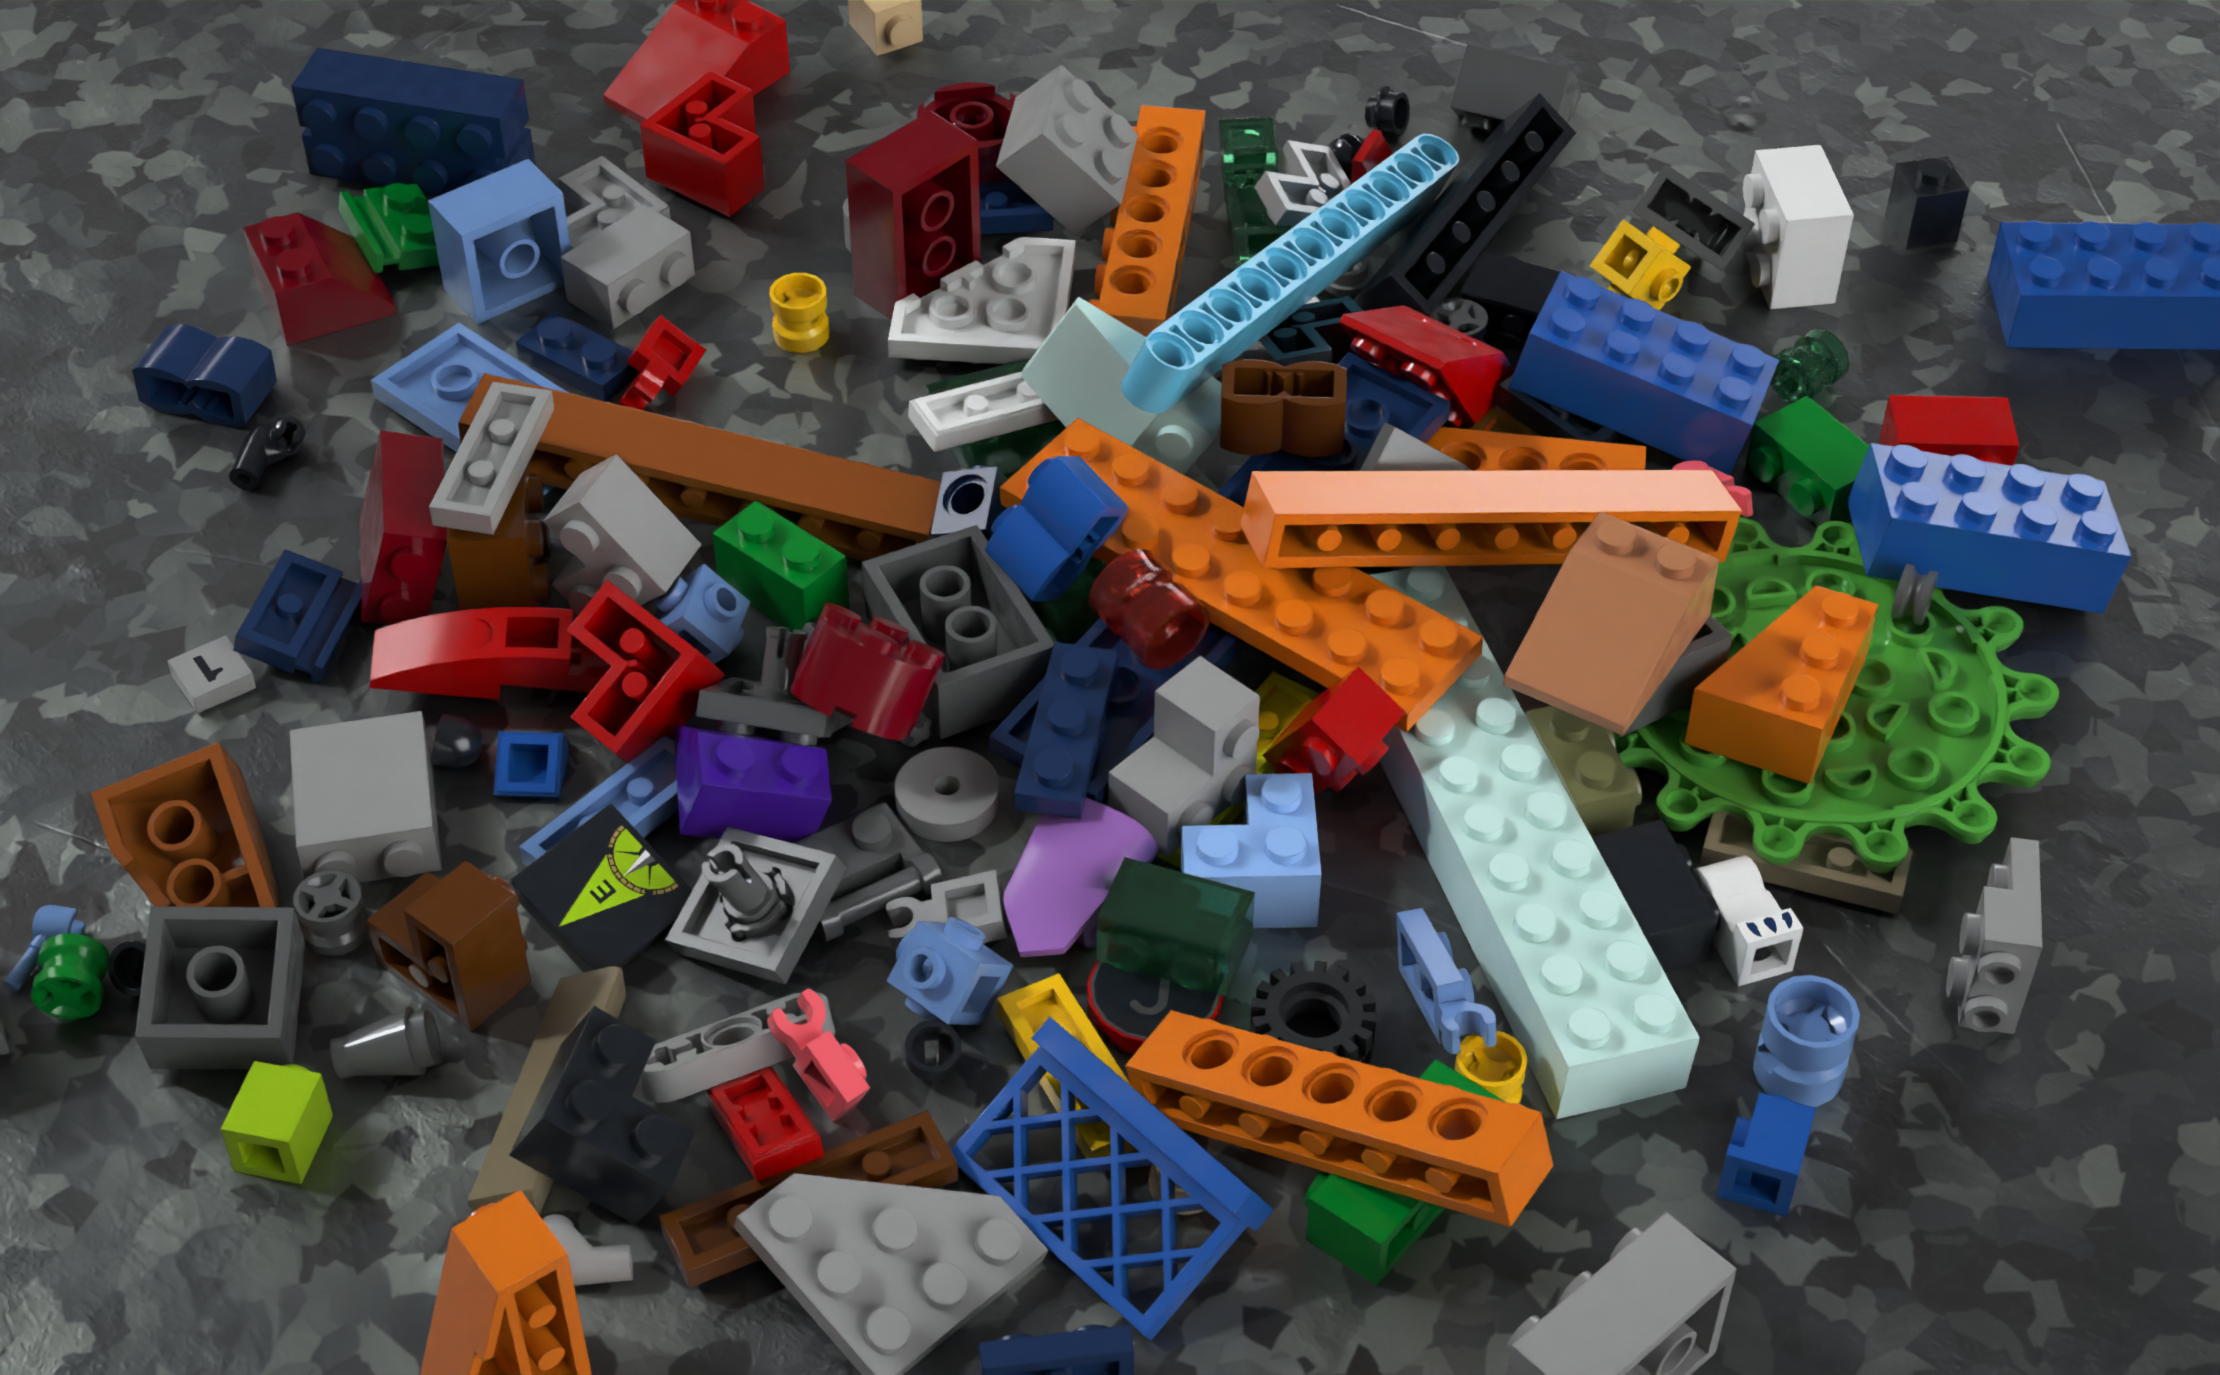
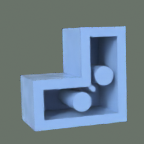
M1312 773L1246 774L1243 825L1182 826L1180 883L1183 930L1317 927L1321 865Z

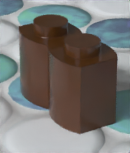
M1258 359L1236 360L1223 364L1220 448L1245 455H1262L1282 449L1288 453L1306 457H1323L1343 452L1347 369L1333 363L1320 361L1298 362L1285 367L1271 361Z

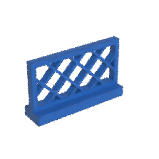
M1049 1017L1031 1038L1039 1047L950 1151L956 1159L959 1168L989 1195L1000 1196L1050 1251L1141 1334L1152 1340L1247 1226L1256 1232L1274 1209L1054 1019ZM1049 1072L1061 1083V1112L1028 1117V1093L1045 1073ZM1075 1096L1090 1109L1076 1110ZM1013 1112V1119H1007ZM1105 1121L1110 1126L1111 1156L1077 1160L1076 1125ZM1061 1127L1062 1162L1029 1166L1028 1131ZM1014 1133V1168L986 1171L973 1159L992 1135ZM1125 1140L1139 1152L1125 1154ZM1155 1165L1159 1168L1161 1200L1126 1204L1125 1168ZM1111 1170L1112 1206L1078 1210L1077 1174ZM1062 1176L1063 1212L1034 1215L1029 1210V1180ZM1014 1182V1196L1000 1183ZM1175 1183L1191 1197L1175 1199ZM1206 1209L1220 1222V1225L1201 1247L1177 1250L1176 1213ZM1162 1214L1163 1252L1128 1255L1127 1218ZM1112 1220L1113 1257L1084 1260L1078 1254V1224ZM1063 1226V1240L1050 1227ZM1187 1263L1178 1273V1264ZM1163 1265L1164 1291L1144 1314L1129 1301L1128 1269ZM1113 1271L1114 1286L1099 1273Z

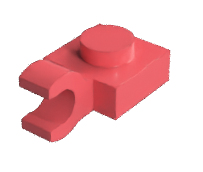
M808 988L797 999L800 1009L806 1014L807 1023L797 1025L790 1022L780 1007L772 1011L767 1019V1023L772 1035L790 1049L796 1058L792 1066L831 1121L835 1122L856 1108L870 1089V1086L865 1081L867 1077L866 1070L857 1053L845 1043L840 1045L830 1030L823 1033L822 1026L826 1017L825 1005L820 996Z

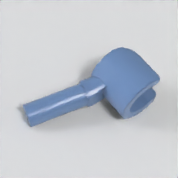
M46 905L38 909L32 925L34 939L3 981L6 987L15 992L20 989L38 965L37 961L41 945L49 937L69 933L84 935L85 923L75 919L78 913L77 909L58 905Z

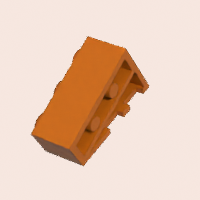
M521 1190L516 1191L497 1203L481 1206L470 1214L465 1221L451 1228L420 1375H592L568 1253Z

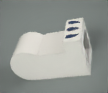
M1744 855L1694 869L1693 875L1703 893L1709 892L1717 903L1721 925L1719 931L1715 932L1713 944L1737 987L1793 971L1803 926L1791 908L1781 910L1770 891L1765 889L1761 874L1753 860ZM1766 946L1769 948L1770 956L1760 961H1753L1756 949Z

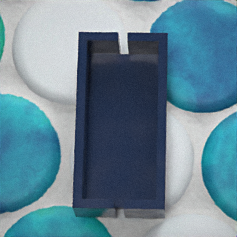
M317 48L291 85L299 126L306 127L302 133V140L309 173L312 175L387 186L393 183L417 184L424 193L443 195L526 159H529L536 166L531 128H525L529 121L523 79Z

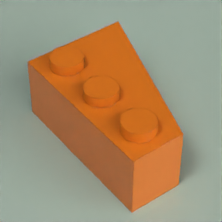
M1816 585L1694 688L1684 744L1811 784L1865 663L1879 604Z

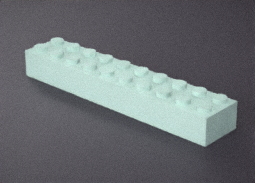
M1417 566L1370 575L1482 636L1445 566ZM1483 638L1482 654L1411 729L1405 732L1394 726L1382 739L1389 746L1386 754L1379 760L1516 1039L1525 1049L1527 1061L1555 1118L1560 1119L1686 1088L1700 1037L1511 688L1503 685L1504 675Z

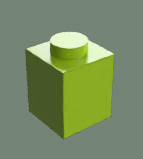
M258 1061L253 1062L220 1129L234 1172L302 1184L333 1118L322 1073L312 1072L296 1064L279 1066Z

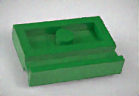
M393 183L386 187L364 189V195L358 197H351L348 191H340L339 212L374 273L383 272V265L396 264L399 270L440 266L429 203L417 184Z

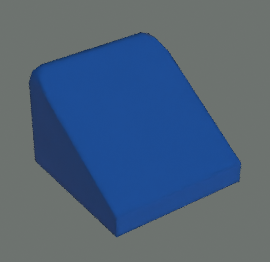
M498 731L493 795L495 797L560 799L570 750L568 738L563 733Z

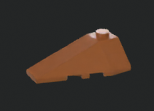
M219 742L91 792L110 852L130 874L154 906L283 908L262 829L243 773Z

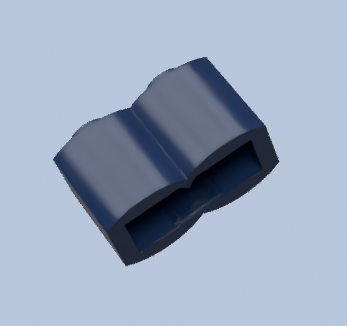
M182 324L165 326L132 368L138 399L143 404L170 414L183 415L193 413L208 422L228 427L246 425L277 382L272 351L254 340L242 337L226 336L217 338L203 329Z

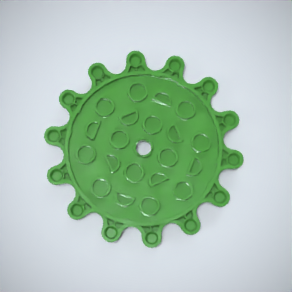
M1740 517L1726 561L1719 562L1710 612L1732 634L1728 660L1816 585L1879 604L1865 663L1811 784L1684 744L1691 705L1620 738L1614 733L1613 735L1616 751L1626 768L1643 767L1661 774L1668 781L1656 799V810L1659 818L1663 820L1668 829L1678 832L1689 831L1701 821L1711 818L1712 813L1729 812L1745 819L1748 827L1754 832V850L1758 857L1773 865L1789 864L1798 858L1803 849L1804 842L1808 841L1815 834L1828 833L1848 840L1863 865L1870 871L1889 873L1900 865L1907 856L1909 847L1904 834L1905 828L1915 825L1934 826L1945 831L1960 842L1966 844L1982 842L1995 829L1998 817L1995 809L1981 797L1977 786L1982 783L1999 782L2021 788H2031L2048 774L2051 764L2048 753L2043 748L2017 736L2010 728L2009 722L2045 716L2058 702L2059 689L2051 679L2043 675L2017 672L2002 665L1998 660L1996 653L2010 647L2023 631V620L2015 611L2002 606H1989L1977 610L1959 608L1951 604L1944 597L1943 588L1935 587L1931 604L1922 626L1914 624L1913 617L1908 614L1902 615L1899 619L1891 617V610L1900 581L1866 576L1855 530L1852 525L1842 521L1824 522L1818 526L1814 539L1809 544L1803 547L1790 548L1774 543L1758 522Z

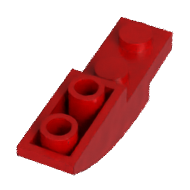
M545 607L468 609L406 620L375 630L369 688L499 700L501 685L590 693L611 666L567 631V628L573 621V609Z

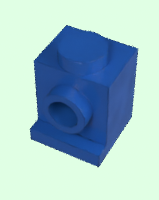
M1759 1092L1752 1120L1740 1116L1737 1117L1727 1149L1716 1197L1787 1217L1816 1108L1793 1102L1781 1095H1768Z

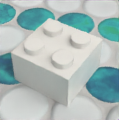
M1812 145L1755 150L1751 174H1746L1743 181V196L1746 204L1744 216L1754 222L1755 225L1738 248L1740 252H1745L1748 257L1753 285L1756 288H1761L1770 309L1834 304L1854 214L1822 146Z

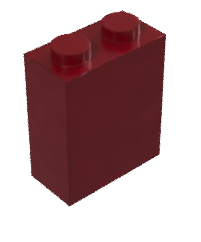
M380 430L359 519L362 622L393 625L402 621L428 616L447 546V527L432 525L429 505L445 476L443 438Z

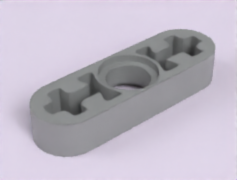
M802 992L785 996L655 1044L639 1079L644 1098L657 1103L676 1101L794 1057L790 1049L772 1035L767 1019L773 1010L780 1007L790 1022L797 1025L807 1023L806 1014L797 1003V999ZM816 992L822 999L826 1010L822 1031L825 1033L830 1030L834 1036L835 1027L828 999L824 994Z

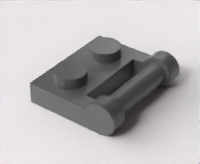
M885 802L793 843L836 854L847 868L814 930L815 935L823 943L843 935L844 926L885 908L888 902L901 897H909L916 893L925 897L931 894V884L944 881L941 870L933 856L928 852L923 853ZM879 879H882V880H880V881H878V882H876V883H874V884H872V885H869V884H871V883H873V882H875V881H877V880H879ZM866 885H869V886H867V887H865V888H863V889H861V890H859V891H856V892H854V893H852V894H850V895H848V896H845V895H847V894H849V893H851V892H853V891H855V890H858V889H860V888H862V887H864V886H866ZM842 896H845V897H843V898H841V899H839V900H837V901H835V902H831V901H834V900H836V899H838V898H840V897H842Z

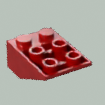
M1405 305L1343 314L1339 320V323L1352 340L1350 348L1365 360L1450 401L1449 419L1443 424L1449 428H1460L1461 424H1464L1474 430L1481 431L1496 407L1492 400L1498 384L1515 372L1502 351Z

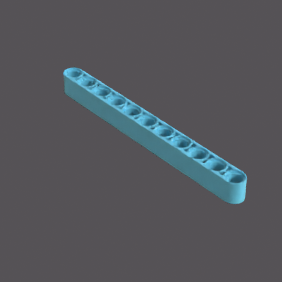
M1418 135L1149 333L1121 381V390L1124 396L1134 406L1149 413L1161 414L1171 409L1220 371L1223 364L1231 362L1431 207L1459 163V155L1447 141L1435 135Z

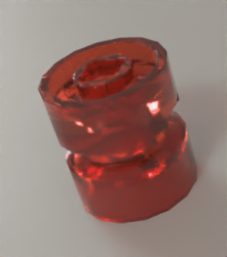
M1141 548L1131 550L1115 558L1102 570L1093 583L1089 594V606L1116 635L1122 636V641L1148 669H1165L1183 660L1202 640L1209 625V612L1206 607L1183 584L1173 582L1171 571L1150 550Z

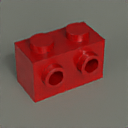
M1357 666L1309 702L1262 756L1274 767L1275 774L1312 773L1314 796L1328 787L1335 793H1338L1357 773L1363 776L1386 754L1389 746L1382 739L1406 712Z

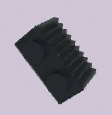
M1482 251L1481 257L1478 258L1477 264L1474 265L1469 278L1467 277L1466 284L1463 285L1461 299L1471 300L1480 304L1486 310L1488 327L1483 338L1491 336L1494 341L1501 339L1505 344L1512 342L1516 348L1521 345L1525 346L1528 335L1561 271L1526 263L1516 257H1504ZM1564 271V272H1566V273H1568V274H1571V275H1573V276H1576V275H1574V274L1571 273V272Z

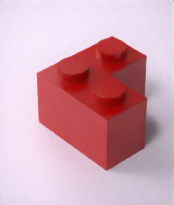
M709 71L640 124L647 178L729 217L765 189L760 136L756 135L752 89Z
M606 580L567 628L571 635L611 666L570 718L627 763H630L665 735L673 740V732L676 725H685L697 710L699 690L719 683L725 675L702 653L608 580Z

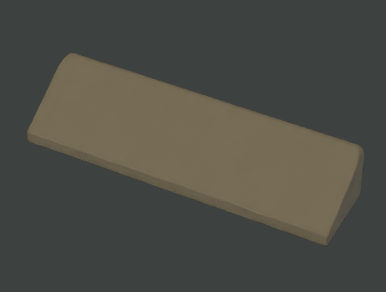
M605 967L559 979L468 1198L469 1208L478 1209L489 1203H497L516 1191L521 1190L537 1213L541 1214L554 1180L514 1159L509 1154L561 1043L593 1006L618 1018L626 998L621 967Z

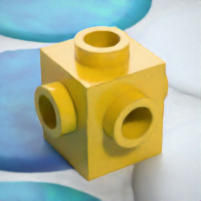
M1624 219L1590 264V267L1611 282L1607 288L1608 290L1630 299L1642 300L1659 311L1666 302L1674 298L1679 292L1683 278L1691 268L1690 265L1674 254L1680 247V244L1655 226H1652L1648 233L1645 234Z

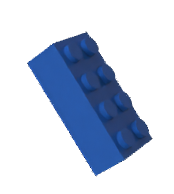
M2093 221L2082 223L2000 222L1987 275L2007 348L2220 350V224L2206 222L2196 224H2156L2152 222H2140L2138 224L2098 223Z
M1561 271L1528 335L1509 387L1684 460L1703 461L1708 466L1730 476L1754 424L1779 359L1764 354L1760 349L1752 345L1740 344L1710 332L1698 323L1683 321L1654 309L1650 304L1642 300L1630 299L1600 287L1588 278L1576 277Z
M1871 443L1847 499L1866 576L1900 581L1904 568L1908 563L1915 565L1916 572L1919 574H1927L1930 570L1939 572L1936 583L1938 588L2103 614L2131 559L2127 542L2105 482L2085 474L2064 475L2040 471L2025 464L2010 466L1980 461L1972 456L1963 454L1949 456L1920 451L1908 445H1897L1894 447Z

